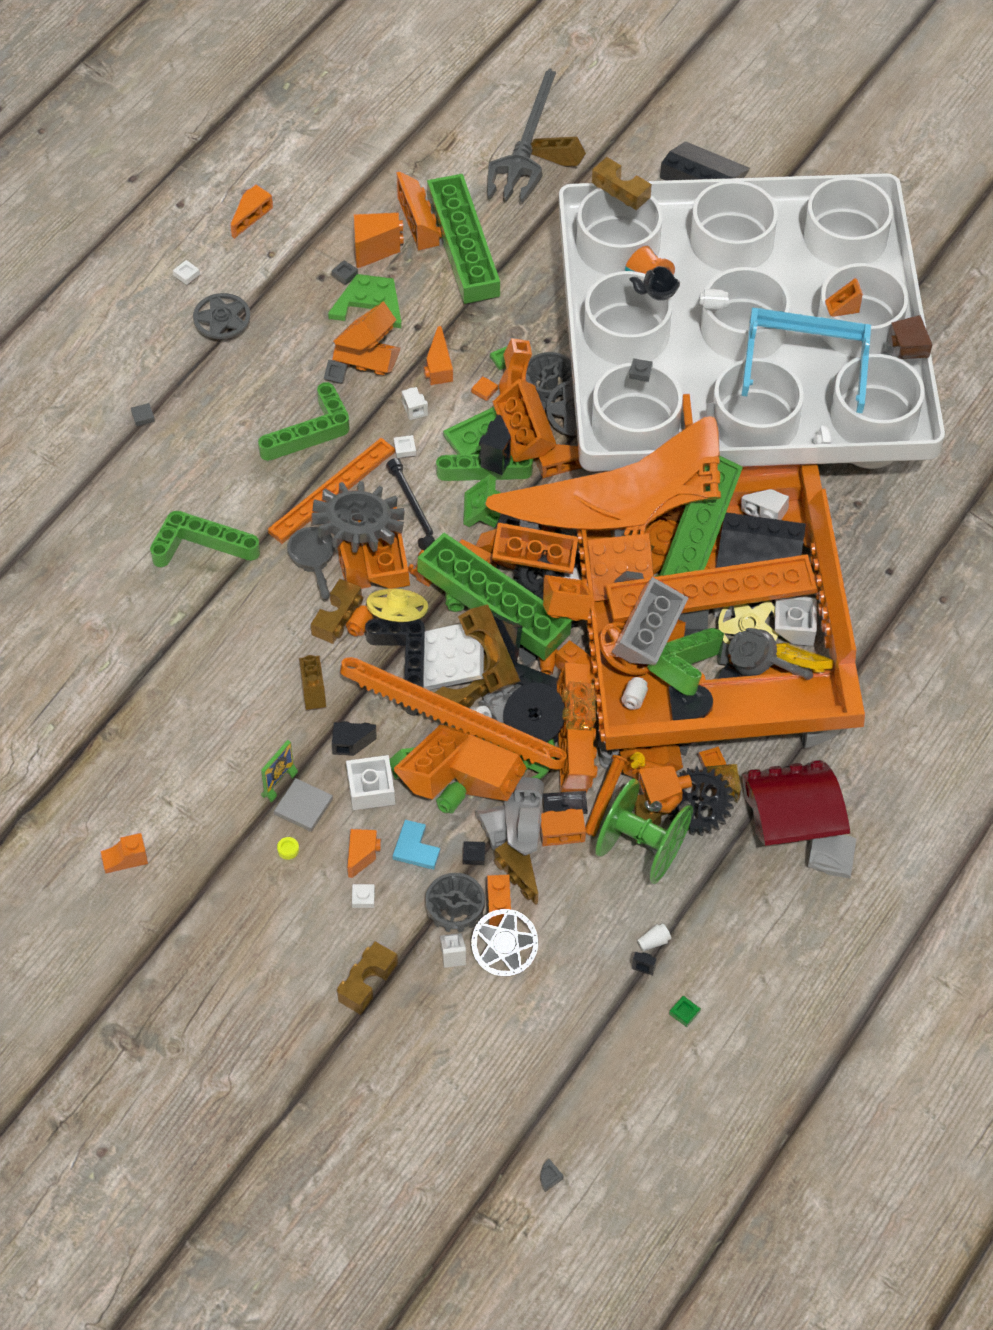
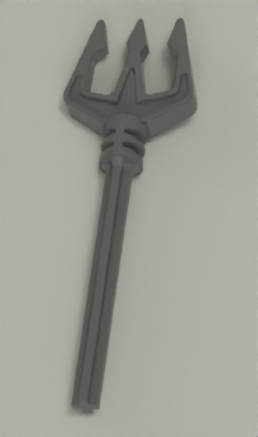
M551 68L545 72L521 141L515 144L512 155L491 161L488 165V199H491L497 191L494 182L499 173H508V183L504 186L505 201L512 195L513 187L522 175H529L530 179L528 184L521 188V202L526 200L543 176L541 166L533 161L530 155L533 149L531 142L556 75V71H552Z

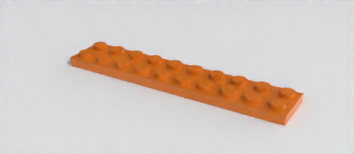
M808 554L653 577L688 597L681 613L817 593V585ZM651 578L606 584V593L613 622H626L643 588Z

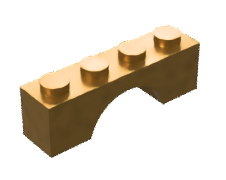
M489 605L472 608L459 615L458 618L465 635L476 639L486 652L487 668L482 675L489 692L500 691L520 681Z
M484 654V671L487 668L488 662L486 654ZM483 678L474 680L470 685L461 689H450L442 686L434 693L470 708L477 699L488 694L489 689Z

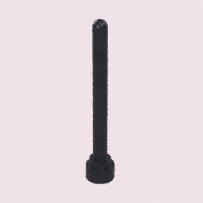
M399 458L389 460L386 463L388 472L398 480L425 534L433 535V530L402 473L403 464Z

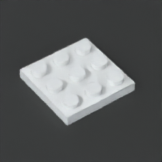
M461 624L425 631V689L431 690L441 688L442 686L446 687L483 679L484 648L476 639L465 635Z

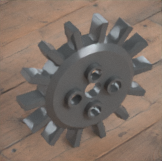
M359 481L357 490L348 491L345 484L341 482L339 483V494L335 495L325 488L322 493V500L325 502L314 499L312 511L319 513H312L311 524H324L319 526L318 536L321 538L331 533L334 534L333 547L335 548L345 540L351 542L352 552H357L359 544L368 542L373 551H377V539L381 538L392 545L395 534L391 531L402 534L404 522L398 520H404L405 510L404 508L392 509L397 507L398 497L395 495L383 500L381 498L383 487L381 486L377 487L373 493L365 491L364 482Z

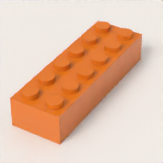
M565 663L557 680V692L561 695L566 707L565 722L558 734V748L564 750L567 754L565 766L559 769L560 792L586 791L587 793L588 789L592 788L593 778L597 777L598 769L597 765H594L597 748L593 746L596 729L592 726V722L595 719V710L592 709L594 691H591L593 673H590L589 664Z

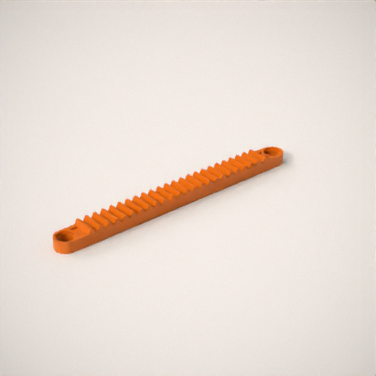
M347 657L341 662L340 673L358 682L361 688L365 685L368 691L374 689L375 694L380 692L382 697L387 695L390 701L396 699L397 704L403 702L404 707L409 705L413 711L418 709L419 714L425 712L426 717L432 715L435 721L439 718L442 724L447 722L449 727L454 725L456 730L461 728L464 734L470 732V735H477L480 739L484 738L487 742H492V744L499 745L504 749L506 748L519 756L522 755L525 761L530 759L532 764L537 762L551 769H562L565 766L567 754L556 746L357 658ZM551 757H556V758H559L560 760H555V759H552Z

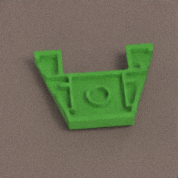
M356 274L329 311V319L346 321L350 306L373 309L384 301L396 318V321L392 324L393 327L401 328L402 323L394 279Z

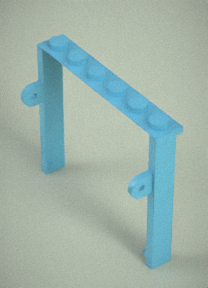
M752 307L741 396L747 397L749 386L753 385V380L750 377L757 326L862 341L856 413H863L870 348V324Z

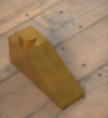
M577 136L535 138L531 143L533 148L532 155L562 166H577L586 155Z

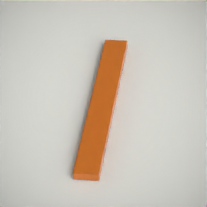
M382 438L377 440L269 527L268 533L283 544L297 530H300L311 521L312 513H319L312 511L313 501L315 499L325 502L322 500V493L325 488L337 495L339 494V483L343 482L348 490L393 455L395 448Z

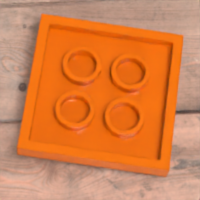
M649 533L588 540L595 602L608 600L606 584L615 583L614 580L625 571L643 573L644 578L654 577Z

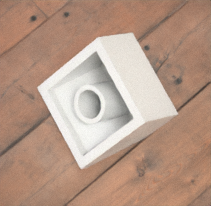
M794 596L775 599V632L792 644L813 646L817 630L816 598Z

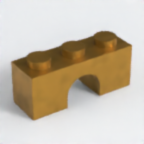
M606 157L592 169V183L609 193L612 197L622 201L625 205L638 210L651 198L652 184L638 175L628 181L621 180L622 166Z
M340 578L330 592L331 605L338 609L331 612L320 609L311 622L312 636L334 644L337 638L342 636L347 621L356 607L359 608L363 602L361 587Z
M376 941L371 947L368 946L362 954L361 961L358 964H354L351 968L350 976L347 980H343L337 988L338 1002L361 1015L373 999V989L365 984L364 981L371 976H378L386 981L398 965L397 953Z

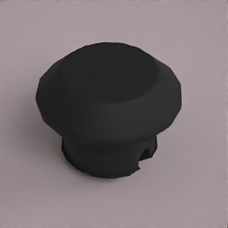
M432 535L419 538L418 545L420 549L425 551L435 541V538Z

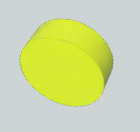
M292 837L281 839L277 844L279 856L286 860L295 858L299 853L298 842Z

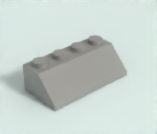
M652 577L643 588L612 653L630 663L656 665L688 597Z

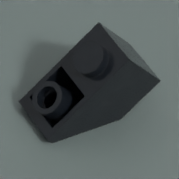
M347 721L334 722L332 754L354 756L377 739L376 724L366 722L361 724L350 723Z

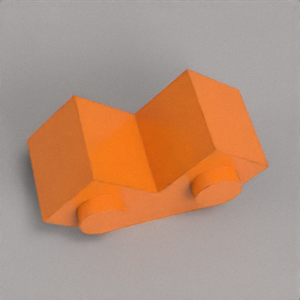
M676 744L658 745L650 749L647 747L625 748L620 751L621 757L628 760V763L624 764L623 773L639 780L640 767L637 769L632 768L631 764L635 760L630 759L635 752L642 753L645 759L651 762L673 766L675 771L683 768L680 747Z

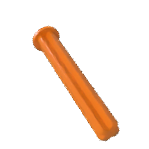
M612 755L611 757L613 759L585 827L588 836H596L624 764L628 763V760L621 756Z

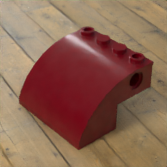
M814 760L809 765L793 763L788 768L772 766L767 771L751 769L748 770V773L742 774L744 798L754 812L755 833L765 846L851 834L846 805L839 782L833 770L826 762Z

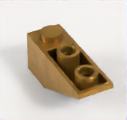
M307 655L299 658L306 710L327 707L320 656Z
M506 841L495 849L494 862L500 870H504L509 875L513 885L517 884L520 887L523 896L537 905L538 889L530 854L524 855Z

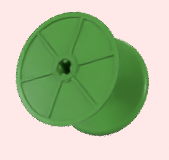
M634 778L622 789L605 819L598 837L596 855L598 857L606 855L613 848L622 833L636 839L638 844L643 842L657 849L650 871V881L652 884H656L667 872L684 841L692 819L693 807L688 805L681 809L668 830H665L653 824L650 818L645 820L632 813L639 793V782Z

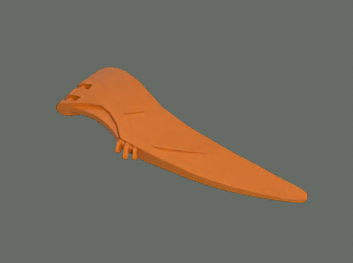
M712 416L702 418L636 463L608 472L494 494L487 498L486 506L503 515L545 526L575 530L603 531L626 529L624 533L626 536H629L632 530V535H638L639 530H641L640 534H645L647 525L676 507L696 501L721 498V492L718 490V485H720V471H718L720 449L717 421ZM710 466V471H705V467ZM710 486V491L706 492V487Z

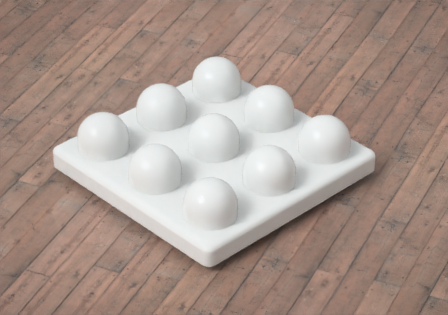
M892 174L647 181L652 184L651 198L638 210L625 205L622 201L612 197L593 183L567 184L560 189L559 220L579 462L585 470L590 472H606L636 463L685 429L682 403L683 394H690L693 423L706 417L707 403H715L714 418L717 421V425H719L720 456L742 467L852 463L862 468L875 469L885 467L894 461L931 460L940 454L945 431L931 353L929 358L899 359L896 357L893 347L891 348L889 345L888 335L891 322L921 315L926 327L900 180ZM643 246H650L658 258L668 259L675 266L674 277L680 280V286L676 293L667 300L658 301L647 293L643 295L638 294L633 288V283L629 281L630 277H638L644 282V273L625 271L629 258ZM854 278L858 279L863 293L860 313L830 316L825 300ZM704 289L724 290V292H728V307L722 310L703 309V305L699 304L700 293H704ZM752 307L870 324V348L863 413H856L862 341L757 326L750 377L753 380V385L749 386L747 397L741 396ZM633 358L653 362L649 382L629 379ZM821 426L829 427L831 444H814V437L818 434Z

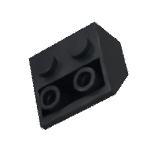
M497 414L494 421H490L486 435H482L480 438L479 446H481L479 458L481 459V468L503 475L511 461V435L502 416Z

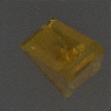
M737 764L707 766L708 773L715 769L716 776L721 773L723 775L722 781L728 780L729 785L727 787H731L733 790L729 795L734 796V802L738 803L741 786Z

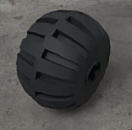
M543 550L542 557L537 561L550 563L546 558V554H544V551H547ZM516 564L514 581L534 594L544 584V578L537 580V571L541 572L543 570L542 574L544 576L564 577V572Z

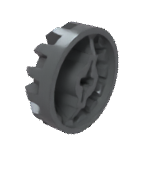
M543 352L530 358L526 371V381L535 385L538 395H540V400L549 397L553 389L558 386V377L561 378L562 382L573 380L571 360L565 355L556 352ZM537 380L541 382L539 387L536 385ZM562 389L554 395L552 401H556L557 396L561 399L563 398Z
M463 873L442 875L431 883L426 892L425 899L428 918L434 921L436 927H445L447 932H450L451 929H458L459 932H463L464 928L468 926L473 928L476 921L481 920L483 917L485 894L481 885L469 875ZM440 909L445 910L451 919H446L441 914ZM462 915H468L465 919L461 921H454V918L461 917Z

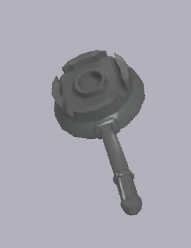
M305 527L297 530L290 537L287 543V552L298 568L300 566L304 568V571L315 572L317 584L321 592L320 595L322 598L328 599L330 591L328 590L327 580L324 578L322 569L327 566L329 560L331 561L335 551L333 537L329 534L320 538L318 536V527Z
M746 628V631H739L735 634L730 642L728 649L732 658L731 661L736 670L745 676L760 675L775 664L792 672L793 675H799L807 680L813 678L812 671L777 658L776 641L773 635L766 630Z

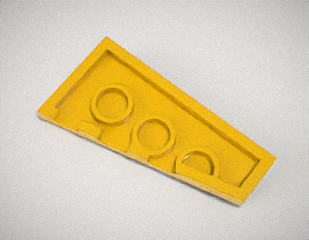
M776 643L777 658L800 667L810 668L813 672H824L825 669L833 668L834 660L789 643Z

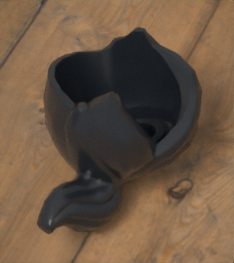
M662 266L647 271L644 282L638 277L629 278V281L633 283L634 290L638 294L643 295L647 293L658 301L671 298L680 286V280L676 279L670 270Z

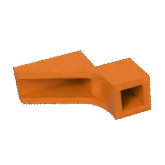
M511 338L503 354L506 370L499 382L500 394L519 378L526 381V371L532 356L529 341Z

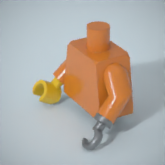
M635 752L630 757V759L635 760L631 764L632 768L637 769L640 767L639 783L645 798V807L649 810L650 814L656 812L671 813L682 801V789L692 787L690 776L677 777L673 766L651 762L645 759L644 755L640 752Z

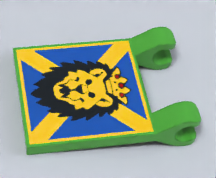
M289 740L282 745L261 769L264 788L261 796L263 798L268 797L271 803L277 797L273 787L284 774L289 773L293 779L298 773L293 763L292 746Z

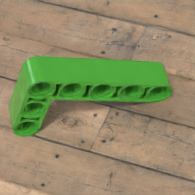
M324 382L319 384L317 388L318 403L324 413L323 416L263 435L259 438V454L263 460H273L348 434L350 431L349 415L333 384Z
M479 454L441 455L436 460V475L442 481L482 480L489 474L496 477V480L528 479L533 473V459L515 462L512 455L511 461L503 475L481 468Z
M172 511L169 513L150 547L152 562L157 567H165L170 563L182 539L245 560H256L260 556L257 536L182 511Z
M709 628L667 642L656 665L648 664L647 667L651 672L681 693L695 695L702 673L691 664L718 655L724 633L718 629Z

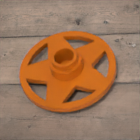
M614 622L605 626L599 635V646L608 662L620 671L632 675H642L649 672L648 667L637 669L638 663H630L612 653L622 632L619 628H624L626 623ZM606 632H608L612 642L605 644Z

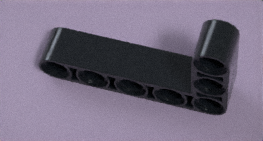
M371 619L365 624L366 641L374 646H406L405 680L424 688V623L418 619L407 622L385 619ZM409 705L405 707L407 714L413 716L419 714L418 709L413 711Z

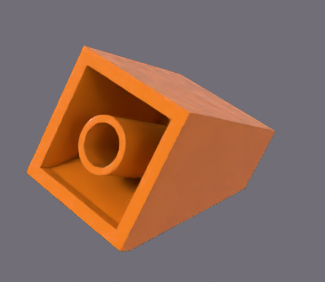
M399 213L354 214L357 268L400 252V244H404L403 233H400L403 231V220H399Z
M473 735L467 737L449 767L458 782L465 787L467 795L503 801L509 800L527 769L518 754Z

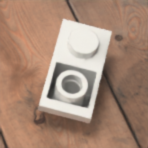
M772 489L747 494L742 497L741 511L756 517L781 520L788 511L789 496Z

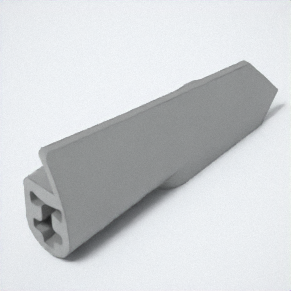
M521 777L509 800L504 801L508 844L524 855L537 851L541 827V804L544 791V783L538 778Z

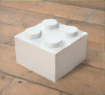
M389 755L346 761L353 810L395 805Z

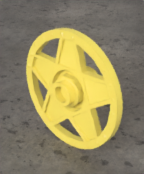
M404 589L378 590L368 596L366 604L368 610L375 616L397 622L417 620L428 611V603L421 595ZM423 605V609L419 612L416 607ZM373 606L382 608V611H378Z
M769 600L761 601L763 603L753 609L748 604L734 605L735 618L723 622V618L730 606L723 607L718 621V628L724 633L723 642L730 644L725 634L735 635L739 631H746V628L766 630L773 635L776 641L779 634L765 623L771 611L775 618L774 605Z

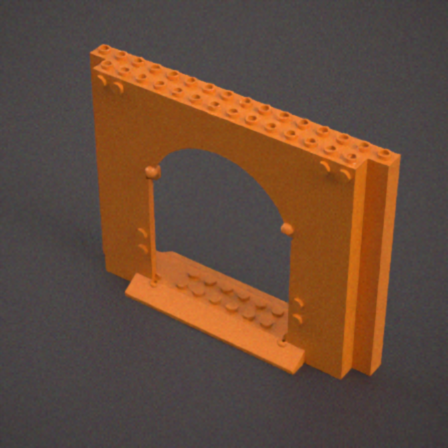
M817 464L743 467L726 512L748 515L741 511L742 497L747 494L772 489L789 496L788 511L781 520L806 523L803 546L810 548L812 555L809 557L811 568H814L815 572H813L818 587L815 595L816 600H820L818 612L819 616L823 617V620H821L822 632L826 633L824 645L825 649L829 648L830 658L834 660L833 668L825 669L824 672H813V678L809 680L799 675H793L792 672L706 680L705 675L702 673L699 685L707 688L713 697V710L704 718L673 721L668 686H671L651 671L642 675L622 672L604 657L599 646V635L605 626L614 622L609 601H594L588 540L611 538L612 536L610 530H577L578 544H582L578 545L580 560H584L580 561L582 580L585 581L593 596L589 616L586 621L588 623V637L591 640L589 641L593 683L595 686V700L597 703V718L599 720V735L601 742H604L606 745V750L864 727L865 711L855 664L856 645L826 489H822ZM659 516V517H657L655 520H653L652 522H650V523L647 525V528L649 527L650 524H652V523H654V522H656V521H659V520H662V522H664V521L667 522V519L662 518V517ZM723 522L711 553L719 552ZM652 552L654 574L663 568L667 555ZM608 632L605 634V644L612 642ZM638 663L637 669L645 668L648 664ZM632 678H642L647 682L648 687L642 706L638 709H629L622 702L626 686Z

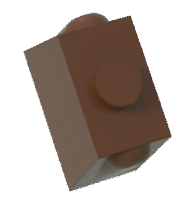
M921 315L891 322L888 335L889 345L891 348L893 347L897 358L916 359L930 357L932 342Z

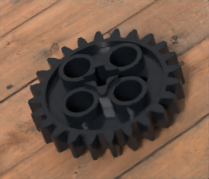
M698 766L695 767V772H691L687 768V775L690 776L692 785H695L696 789L692 793H687L686 789H682V801L671 813H668V815L673 814L669 819L672 822L684 806L690 805L693 807L692 819L688 828L691 834L694 836L696 831L699 830L700 835L703 836L706 829L712 834V827L720 830L718 823L726 824L724 816L731 817L730 812L727 810L734 809L733 804L729 803L735 800L734 796L729 795L733 790L731 787H727L729 785L728 780L722 781L723 775L721 773L716 776L715 769L708 773L706 766L702 772H700ZM679 772L680 777L685 776L682 772ZM704 783L705 785L703 786V789H702V792H701L700 787H701V784ZM710 789H717V793L714 796H707V792ZM701 793L703 801H700L698 806L695 801H699ZM698 809V818L694 819V816L696 815ZM706 809L713 810L712 815L709 817H704L703 812Z

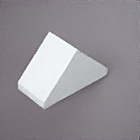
M462 933L440 936L444 968L466 965V948Z

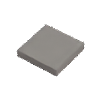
M295 778L274 810V815L312 832L332 802L333 795Z

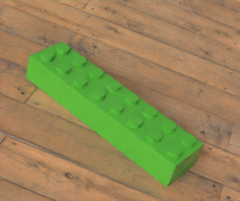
M463 173L427 180V196L432 211L435 214L437 226L441 229V238L463 303L500 297V279Z
M445 532L418 556L417 572L470 609L488 604L492 612L522 625L520 644L544 661L571 634V619L562 616L560 618L549 616L543 606L542 599Z

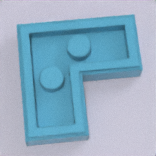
M405 820L393 853V860L434 870L440 854V848L421 843L426 830L425 824Z

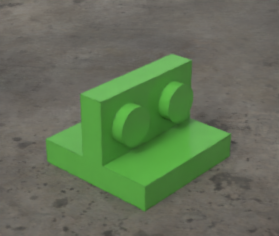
M489 474L465 492L464 525L471 527L480 520L495 528L501 513L488 508L486 500L489 496L501 493L495 490L496 477Z

